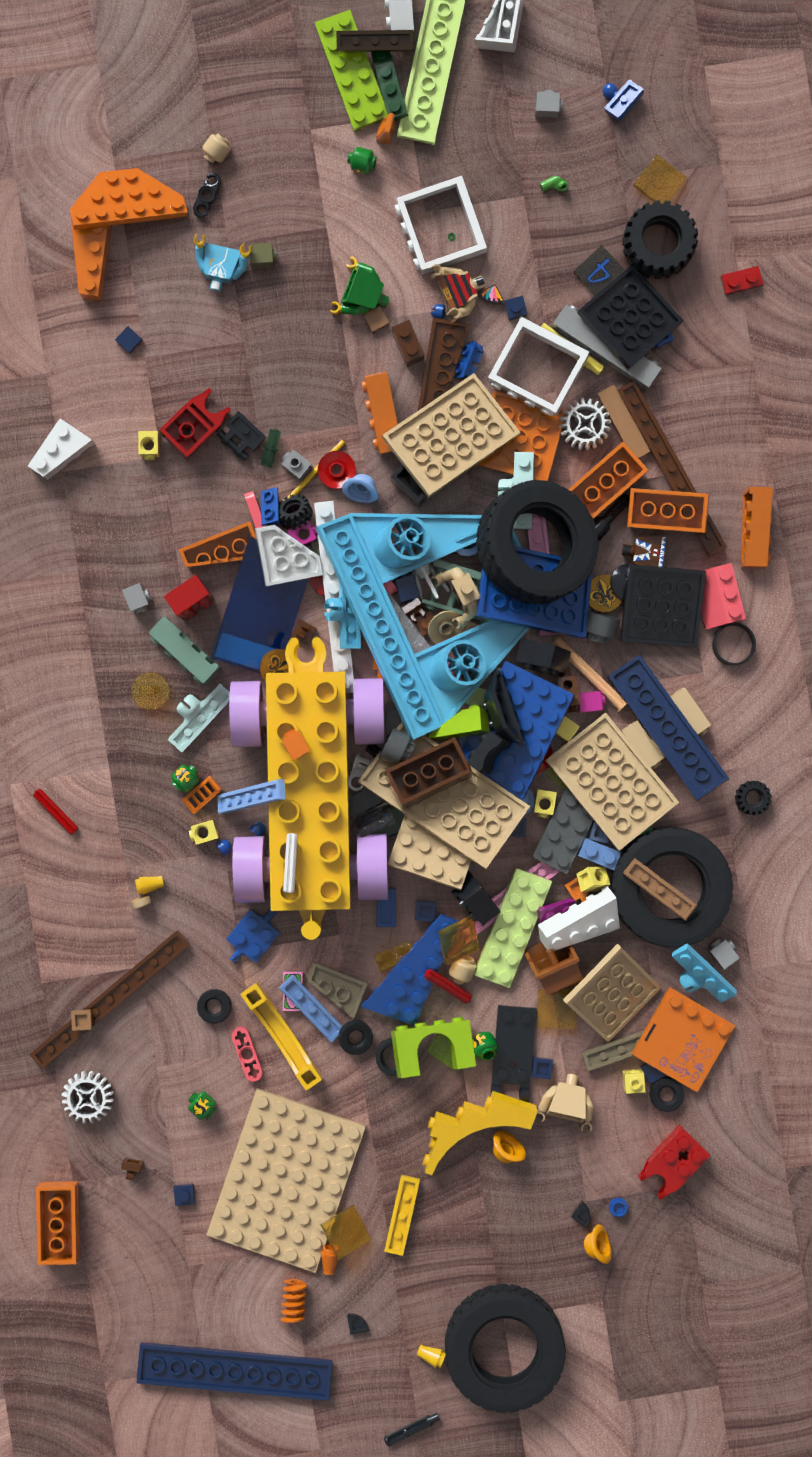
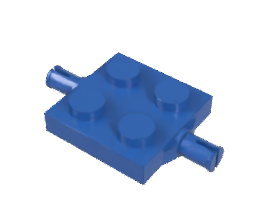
M270 908L262 916L255 913L252 909L248 910L226 938L236 948L235 953L229 958L236 964L240 957L244 955L257 963L280 934V931L274 928L270 922L277 913L276 911L272 912Z

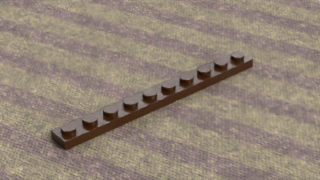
M635 380L619 388L617 391L672 491L697 493ZM708 514L707 532L695 533L706 553L711 557L727 548Z
M179 930L174 932L83 1009H92L93 1026L190 945ZM70 1020L34 1050L30 1056L43 1069L88 1030L72 1031V1020Z

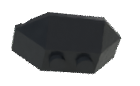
M498 670L484 695L485 701H483L484 709L486 712H489L491 720H489L490 727L496 734L520 746H525L527 742L504 672Z

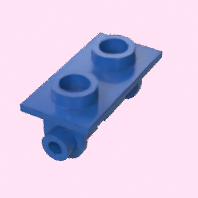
M476 341L468 342L462 350L463 357L455 369L456 379L463 378L464 380L473 373H476L478 367L472 365V362L479 364L484 352L482 350L483 346L477 344Z
M278 487L261 491L262 526L269 524L278 527L280 525Z

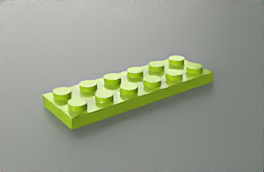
M351 10L314 22L353 131L383 121L388 114L366 52L337 53L336 31H358Z

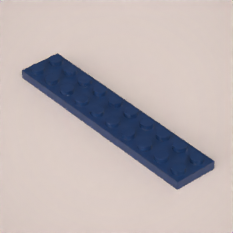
M141 1342L136 1383L329 1401L332 1360Z

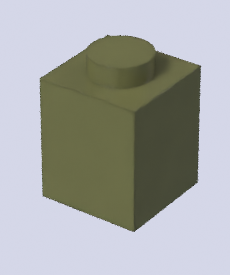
M272 243L249 244V247H253V251L249 254L251 268L274 267V261H277V249H273Z

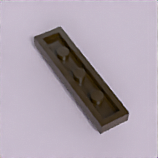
M413 30L336 31L337 53L413 51Z

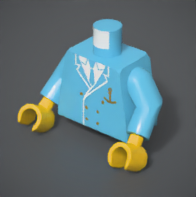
M196 233L193 241L196 244L195 250L198 267L204 273L206 279L212 280L210 290L221 292L223 283L232 284L233 280H237L246 271L249 260L248 255L253 251V247L250 246L249 251H245V243L240 246L239 250L205 243L204 246L206 235L203 234V240L199 241L197 240Z

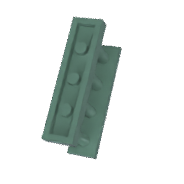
M439 559L434 561L433 568H436L435 572L437 574L456 567L461 568L464 573H469L479 592L481 572ZM436 579L434 580V587L436 584H438ZM441 585L435 587L437 594L439 593ZM452 590L447 606L436 603L437 599L432 591L429 600L422 599L425 609L435 611V609L453 611L461 616L463 615V611L454 608L457 599ZM476 616L472 619L480 622L479 625L490 621V619Z

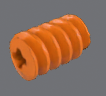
M298 1279L283 1280L288 1286H284L282 1290L288 1293L282 1295V1298L287 1299V1301L282 1302L281 1305L287 1307V1309L281 1310V1313L285 1314L286 1317H282L280 1321L285 1323L303 1321L305 1319L303 1312H305L306 1308L304 1306L306 1303L304 1297L307 1293L304 1289L307 1288V1283Z

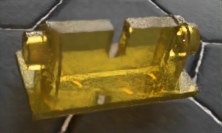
M405 941L393 947L394 950L392 951L387 949L380 953L378 952L374 957L380 972L394 967L413 948L411 943H406Z

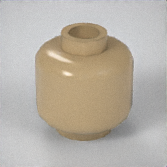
M219 133L217 135H210L202 147L206 153L204 157L211 163L215 161L218 163L223 162L231 150L230 142Z
M461 954L456 956L449 969V974L453 981L457 984L470 982L477 969L476 963L468 955Z

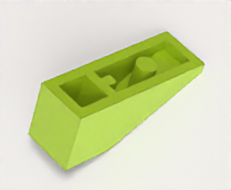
M470 705L469 709L461 710L442 724L440 728L430 733L429 739L441 741L454 737L460 738L488 733V712L481 708L480 705Z

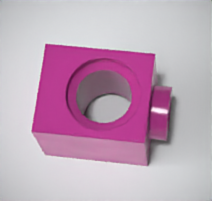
M308 521L306 525H301L302 528L297 526L295 530H288L289 535L304 546L317 541L316 536L318 533L314 524L310 526ZM303 530L309 532V537L306 540L299 538V533Z
M601 691L579 693L581 705L578 713L603 710V706H606L605 695H601Z

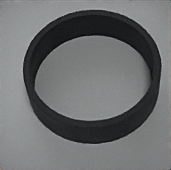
M730 623L717 630L712 640V649L717 659L722 663L732 666L740 665L747 662L753 656L756 649V639L753 632L747 626L740 623ZM725 627H741L751 638V652L745 660L739 663H731L724 660L717 651V636Z

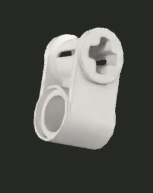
M357 753L349 776V787L351 790L361 791L364 788L363 786L354 788L351 785V781L355 777L361 778L374 759H366Z

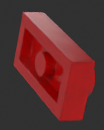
M759 266L721 275L725 295L763 285Z

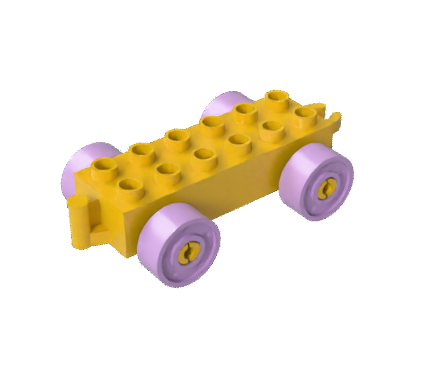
M315 637L312 640L315 657L308 663L301 662L297 657V651L300 647L299 640L297 638L290 639L285 651L286 661L289 664V673H266V701L263 700L261 681L231 682L229 697L232 747H263L264 727H267L268 782L284 779L286 795L284 800L269 803L270 856H267L265 836L234 838L233 889L235 902H266L267 882H270L271 911L299 910L304 922L301 932L309 940L316 939L320 935L321 921L326 910L351 908V880H358L359 900H388L387 834H357V854H350L348 725H354L355 745L385 744L383 678L354 679V699H347L346 672H324L327 652L324 643L319 637ZM293 728L295 731L300 730L311 749L309 753L295 761L292 760L281 741L285 738L283 734ZM289 833L298 835L295 890L293 893L283 891L286 839Z

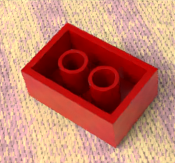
M194 575L163 596L176 616L182 620L187 619V621L197 615L196 611L203 608L205 610L210 607L215 599L202 579L197 575Z

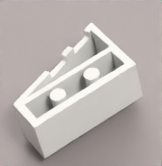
M59 419L28 464V467L49 480L66 467L69 462L79 457L89 447H92L95 442L62 419Z

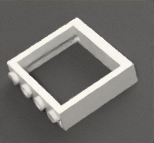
M462 176L397 198V205H394L397 216L402 217L403 223H401L403 233L408 235L409 241H407L410 253L414 252L416 259H413L416 269H420L421 275L434 271L432 269L429 270L434 264L446 267L486 253L487 246ZM456 188L476 246L425 263L405 205Z
M521 317L493 367L488 380L495 389H503L507 391V395L514 399L519 397L524 400L527 406L531 408L536 406L542 409L541 412L543 414L556 417L589 358V351ZM521 331L578 359L554 405L497 376Z

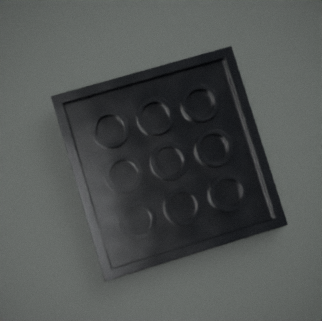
M633 264L577 312L628 370L684 321Z
M629 564L620 640L697 647L706 571Z

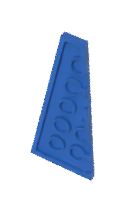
M440 914L425 931L426 933L420 940L415 942L412 946L413 948L401 958L387 974L385 980L373 990L371 996L361 1006L415 1026L433 985L432 982L424 978L425 971L433 969L438 973L459 921Z

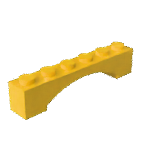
M257 981L244 990L240 995L274 1039L304 1089L307 1091L320 1082L323 1075L261 984Z

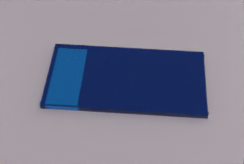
M254 537L248 538L211 658L260 673L259 665L261 659L268 651L273 649L286 650L309 578L266 586L258 543Z

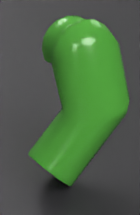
M552 176L541 182L540 187L543 192L550 188L566 191L569 188V184L564 178Z

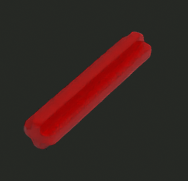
M42 789L34 792L33 797L70 835L78 830L75 823Z
M433 969L425 971L424 978L465 1004L471 1001L472 995Z

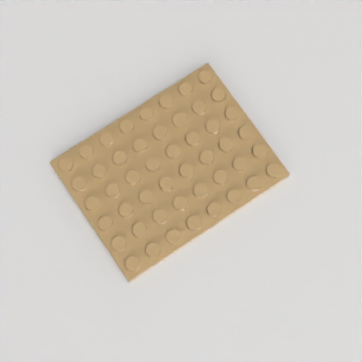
M257 1088L207 1236L316 1273L321 1258V1250L323 1251V1246L326 1244L366 1125Z

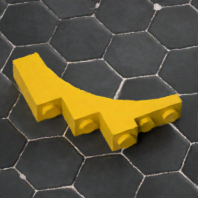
M492 1091L491 1096H487L484 1107L464 1101L463 1106H459L456 1118L436 1111L435 1116L430 1117L428 1123L430 1136L432 1137L429 1143L430 1152L425 1154L422 1163L425 1166V1173L433 1175L438 1162L447 1150L471 1133L497 1126H516L531 1130L537 1114L536 1105Z

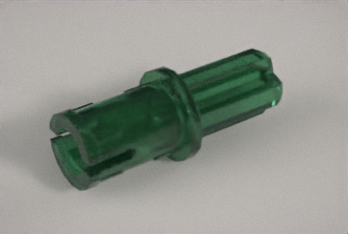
M270 429L266 446H263L265 450L260 465L273 467L281 434L279 430Z

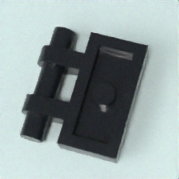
M239 411L225 424L230 431L227 434L223 430L217 433L221 442L225 446L228 445L234 451L233 454L236 457H240L243 461L249 458V455L245 452L247 447L254 452L266 439V436ZM235 435L243 441L240 445L232 440Z

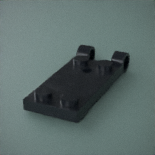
M498 1005L495 1033L498 1052L493 1058L491 1093L492 1091L501 1093V1083L520 1085L519 1100L529 1103L536 1008ZM515 1061L516 1067L510 1068L509 1063Z

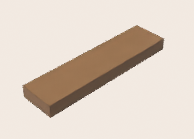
M615 385L597 393L600 402L605 407V411L609 413V418L622 442L624 441L638 458L650 453L651 450Z
M636 858L631 861L623 872L625 876L685 921L697 906V904Z

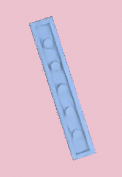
M284 779L217 795L218 813L227 814L286 799Z

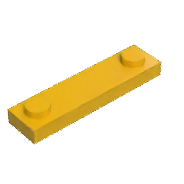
M401 1174L384 1252L401 1256L404 1254L420 1182L419 1178Z

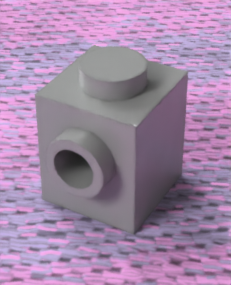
M554 90L537 92L535 117L558 118L559 111L562 112L563 100L560 99V93Z
M294 449L291 453L288 451L282 458V467L300 481L312 468V463Z
M141 583L122 590L132 613L141 614L147 611V607L151 606L149 602L152 600L148 589L144 590Z
M717 938L710 943L711 947L708 951L722 969L725 970L739 959V956L734 951L737 948L730 939L727 941L724 938Z

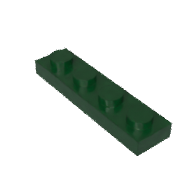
M371 52L387 114L393 113L395 121L409 116L392 53Z

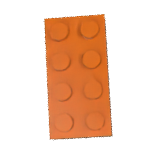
M623 441L568 490L585 504L594 519L644 476L648 469Z
M631 488L627 527L706 533L710 494Z
M79 1181L40 1182L36 1186L37 1265L77 1264L80 1259Z

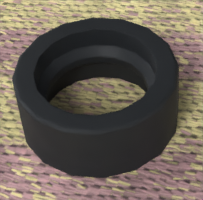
M387 1038L377 1047L375 1055L376 1064L382 1072L394 1076L397 1075L396 1067H388L382 1058L383 1051L388 1046L393 1045L392 1038Z

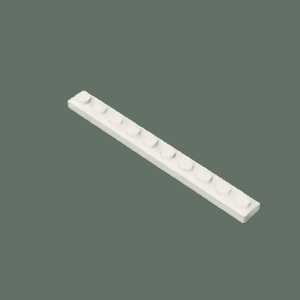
M333 501L314 503L317 526L335 520ZM318 535L326 601L329 598L339 597V580ZM328 621L334 672H346L347 693L354 692V675L351 650L340 649V625L337 621Z

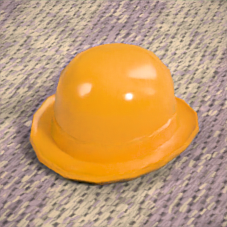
M503 1130L495 1132L493 1137V1153L497 1160L510 1164L512 1162H521L526 1158L525 1148L515 1136Z
M597 1224L593 1232L586 1235L584 1249L590 1258L598 1259L601 1263L608 1264L612 1258L610 1240L606 1229L602 1225Z

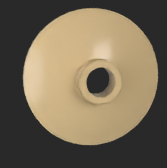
M443 611L435 615L428 626V635L431 641L438 644L463 633L465 627L456 629L458 622H452L453 618L461 615L453 611Z

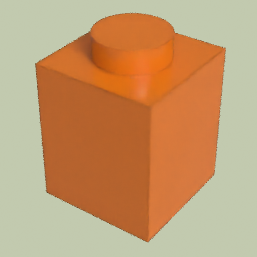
M293 728L283 734L285 738L281 741L293 761L311 751L300 730L295 731Z

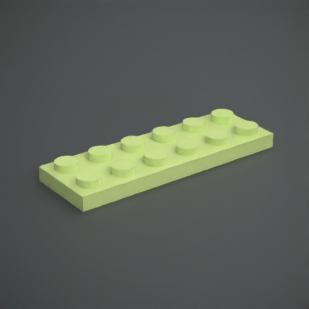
M515 867L499 908L501 912L496 915L476 965L475 976L510 988L538 919L537 910L544 904L552 884L551 880Z

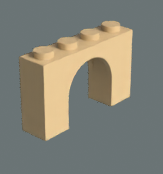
M685 687L670 696L699 737L709 731L707 728L711 726L710 722ZM638 720L621 730L652 770L662 764L660 761L665 758L664 755L647 735Z

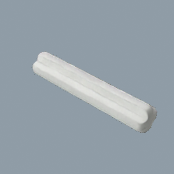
M294 833L287 834L283 889L286 893H293L295 890L298 835Z

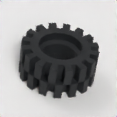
M292 494L290 498L286 496L284 498L285 501L281 500L279 502V521L286 529L292 528V530H295L297 526L302 528L301 525H306V521H310L311 517H313V510L304 495L296 494L294 497Z
M747 781L736 790L735 803L743 813L759 815L769 809L768 806L772 802L770 801L772 794H770V789L764 783ZM752 790L760 794V802L754 806L748 804L746 800L747 794Z

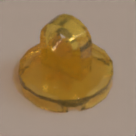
M147 672L135 679L132 684L131 693L133 700L138 706L143 709L155 710L162 707L169 699L170 687L162 675Z

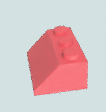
M732 563L705 570L706 577L701 610L705 630L745 620L746 617Z

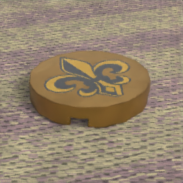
M598 575L591 581L589 607L601 613L613 611L622 602L612 591L610 575Z
M273 649L262 657L259 672L265 682L266 673H289V664L285 656L286 650Z

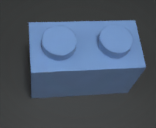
M584 838L577 853V856L615 870L621 852L587 838Z

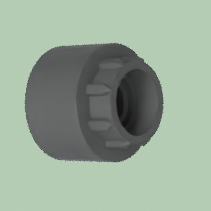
M588 611L586 639L609 644L611 638L616 636L620 619L600 612Z
M392 728L378 757L395 766L409 759L415 743L410 740L411 736Z

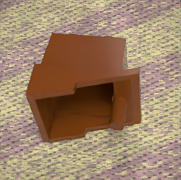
M540 942L525 949L524 954L536 979L541 981L547 995H556L567 986L574 987L580 983V980H583L577 964L580 960L572 945L554 951L553 949L547 950L543 943Z

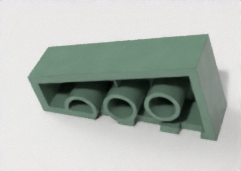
M163 616L149 632L152 636L150 639L158 647L161 644L166 649L164 652L171 659L175 657L180 662L178 665L186 672L189 670L194 675L192 678L200 685H208L223 669L167 617Z

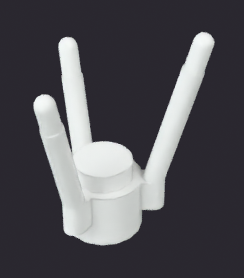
M431 563L412 572L420 600L424 598L419 577L420 579L425 578L435 598H439L429 578L431 573L433 575L437 574ZM446 583L442 584L447 592H450V589L446 585Z

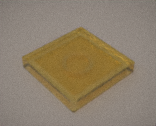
M656 154L633 186L653 202L660 200V203L664 204L665 200L669 201L687 177Z
M470 916L438 931L443 961L447 966L479 950L475 922Z
M538 989L537 1028L576 1029V1012L563 1000L572 990L562 989L556 995H547L545 989Z
M354 1205L349 1206L320 1224L336 1258L339 1260L371 1240Z

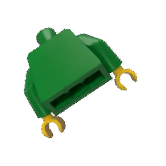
M350 257L349 259L354 265L346 264L347 269L352 271L340 302L343 305L341 306L338 302L334 301L331 304L337 305L338 309L330 311L334 315L340 313L360 315L374 310L377 304L385 308L389 302V297L381 293L384 284L380 281V277L375 269L362 262L357 263L356 258Z

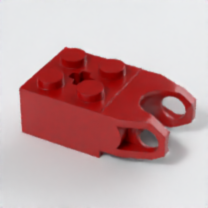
M210 388L194 396L159 429V434L186 460L221 427L224 418L231 412L229 407L218 413L207 411L205 402L212 393ZM183 429H190V435H183Z
M679 1124L646 1160L638 1178L643 1181L652 1175H661L664 1180L657 1196L662 1200L668 1194L677 1191L711 1155ZM682 1151L685 1152V1155L679 1157L678 1153Z

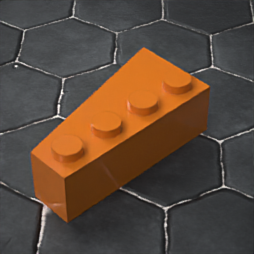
M71 221L79 294L82 299L102 302L112 226L74 230Z
M385 371L365 375L362 387L363 392L368 394L369 400L365 402L367 412L372 414V419L369 422L371 431H375L376 438L373 439L375 450L379 449L380 454L392 452L382 439L383 434L398 425L388 373Z
M749 487L743 492L741 568L764 569L770 564L771 553H769V545L771 544L770 526L772 523L773 487Z
M251 521L178 549L185 567L260 558L257 537Z

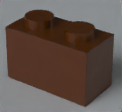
M410 320L393 326L392 334L406 367L424 360L423 350Z

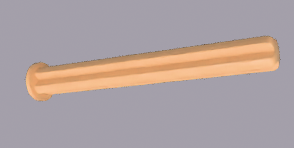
M558 637L553 642V645L571 651L569 662L605 695L618 709L617 712L627 704L561 637Z

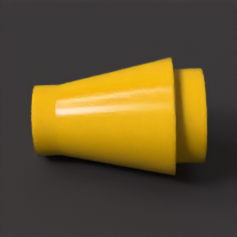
M162 876L139 877V879L135 880L138 895H145L164 887Z
M420 1345L416 1356L422 1358L434 1368H441L446 1355L445 1352H442L443 1349Z

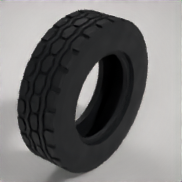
M545 480L521 482L495 498L485 509V513L482 514L476 535L478 557L490 581L505 595H509L510 598L528 604L550 603L578 589L588 579L587 577L591 575L598 557L599 542L597 529L585 504L564 486L562 487L559 484ZM528 513L540 515L550 521L557 529L562 541V557L554 571L543 572L535 570L526 565L516 553L512 532L519 515Z
M661 827L637 836L621 851L615 870H612L610 886L612 893L617 898L620 919L634 934L654 945L678 948L687 943L689 945L696 944L715 932V929L722 924L724 917L727 916L730 909L729 906L733 897V880L727 860L717 846L709 839L688 829ZM672 854L681 855L689 859L696 866L702 880V892L696 908L686 921L681 917L673 919L661 918L652 914L647 909L641 897L640 886L623 874L634 858L648 867L649 864L659 857Z
M513 1284L486 1286L482 1290L479 1289L471 1293L470 1297L467 1296L461 1302V1305L457 1306L449 1320L445 1335L447 1368L455 1386L460 1389V1392L467 1399H470V1402L477 1406H482L483 1409L489 1411L494 1410L500 1413L518 1412L538 1404L545 1396L550 1394L554 1389V1385H557L561 1377L560 1374L563 1372L566 1357L562 1328L550 1305L538 1294H534L533 1291ZM504 1318L514 1319L525 1324L533 1332L537 1340L536 1353L529 1366L522 1372L507 1377L492 1375L485 1371L476 1362L472 1353L473 1343L478 1332L486 1324Z

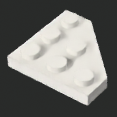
M276 525L255 528L266 586L323 575L320 556Z

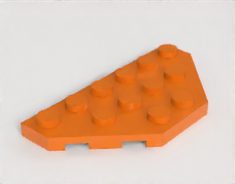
M138 168L99 172L70 208V217L74 230L187 217L188 213L184 197Z

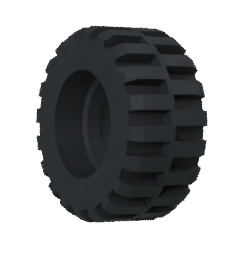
M660 200L654 201L651 205L648 202L641 209L638 208L627 223L622 239L624 256H628L627 262L629 265L633 264L639 272H644L645 277L649 278L650 275L655 276V279H661L662 276H665V278L672 277L674 273L678 274L687 266L695 253L698 244L696 239L698 229L694 228L695 220L694 218L690 219L688 217L690 213L687 210L683 212L680 209L681 205L677 203L673 206L670 205L671 201L665 200L664 204L660 203ZM657 224L670 228L675 233L678 241L675 251L663 256L650 252L642 240L645 229Z

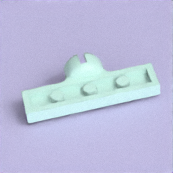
M514 452V476L511 479H501L498 483V490H508L521 482L533 480L534 452ZM498 491V496L505 491ZM532 514L519 515L513 529L532 530Z
M219 683L202 701L191 694L187 695L184 701L190 706V709L182 702L178 704L177 712L184 718V721L168 738V741L179 751L183 752L227 705L230 692Z

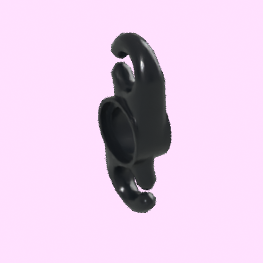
M209 173L206 176L208 179L214 177L217 181L215 184L211 185L208 180H205L204 186L198 191L193 206L194 214L198 218L208 216L207 212L199 213L198 208L204 206L206 211H209L211 204L216 200L221 186V178L217 173ZM204 191L212 192L213 195L210 200L202 198Z

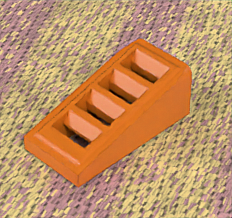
M389 113L380 123L376 136L377 142L391 144L395 128L393 113Z
M209 775L186 795L182 801L195 814L223 789ZM207 783L215 790L213 793L206 786ZM202 787L209 794V797L206 798L200 789ZM196 792L204 800L202 803L194 795ZM192 797V799L197 803L198 806L196 808L188 800L189 798Z

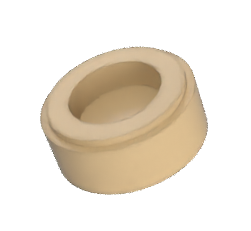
M144 895L132 900L131 903L133 908L138 909L150 904L151 899L149 895Z

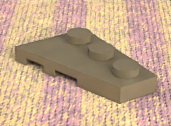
M314 962L307 979L315 988L354 1019L367 987V982Z

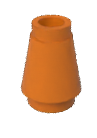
M326 1244L323 1246V1251L321 1250L323 1273L326 1275L335 1274L340 1254L337 1245Z

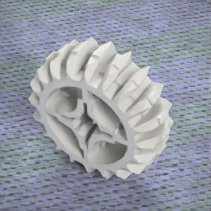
M581 398L580 405L577 400H574V407L568 404L567 409L569 411H562V413L566 414V417H560V420L565 423L559 425L560 428L565 429L561 436L568 435L565 442L567 443L572 440L571 447H574L577 443L579 444L578 450H581L583 445H585L586 450H589V444H591L595 449L597 447L596 442L601 445L603 443L602 438L607 439L608 435L605 432H609L611 428L605 425L610 424L611 420L604 419L609 416V413H602L605 409L604 406L600 409L597 408L599 405L598 401L592 405V399H589L587 404H585V399ZM588 410L593 413L589 416H584L581 412L578 413L577 411ZM572 415L577 422V427L573 432L570 428V417ZM597 417L600 421V431L598 434L593 427V421ZM590 420L588 427L585 426L580 429L582 422L585 423ZM586 433L593 438L582 439L577 437V435Z
M85 1071L81 1073V1077L78 1073L75 1074L74 1079L70 1078L68 1080L70 1085L66 1084L64 1086L66 1091L62 1093V1096L67 1098L62 1100V1104H68L64 1110H71L72 1112L69 1114V1117L75 1114V1121L77 1122L82 1118L83 1124L87 1122L88 1118L90 1123H94L95 1118L100 1121L102 1119L101 1115L106 1116L108 1114L106 1110H111L112 1106L109 1103L114 1102V1098L109 1097L114 1094V1091H108L112 1086L111 1083L105 1085L104 1082L107 1078L104 1077L100 1080V1073L93 1077V1071H90L88 1076ZM88 1082L94 1084L95 1086L91 1089H87L84 1086L81 1087L79 1084ZM74 1089L77 1091L76 1094L80 1099L77 1105L73 1098ZM99 1089L103 1096L102 1105L99 1104V1100L96 1097ZM94 1091L90 1099L82 1103L86 1095ZM90 1106L92 1109L95 1108L96 1111L86 1112L81 1110V1108Z

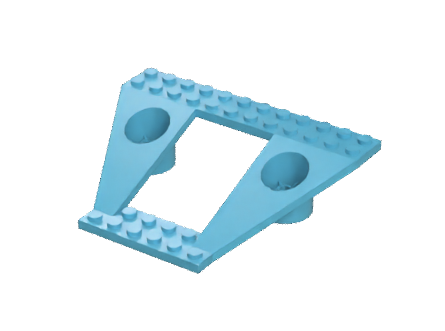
M350 513L315 528L408 735L411 736L410 740L440 728L442 724L452 718L529 630L528 627L490 620L414 654L383 586L384 583L476 543L477 528L480 525L479 521L482 515ZM396 527L399 533L392 532V528ZM513 529V545L522 548ZM391 537L395 538V540H394L395 543H393V544H392ZM412 546L416 548L415 554L411 548ZM403 551H407L409 556L403 555ZM451 650L454 654V658L448 656ZM447 661L451 663V664H450V666H451L450 669H449V667H448ZM451 670L456 674L455 677L450 672ZM460 675H463L465 681L459 680Z

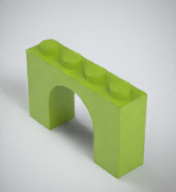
M462 1016L452 1018V1022L445 1023V1019L433 1021L434 1025H426V1022L416 1023L414 1028H408L407 1025L397 1026L395 1031H391L397 1078L420 1075L417 1056L418 1046L424 1037L433 1033L443 1036L449 1043L453 1069L475 1067L476 1060L470 1020H464Z

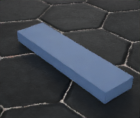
M292 974L278 988L332 1043L338 1038L342 1025Z

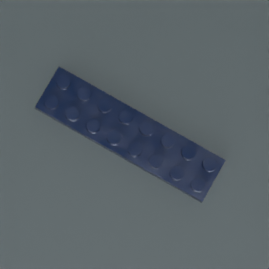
M640 655L608 676L696 801H699L729 780L727 774Z

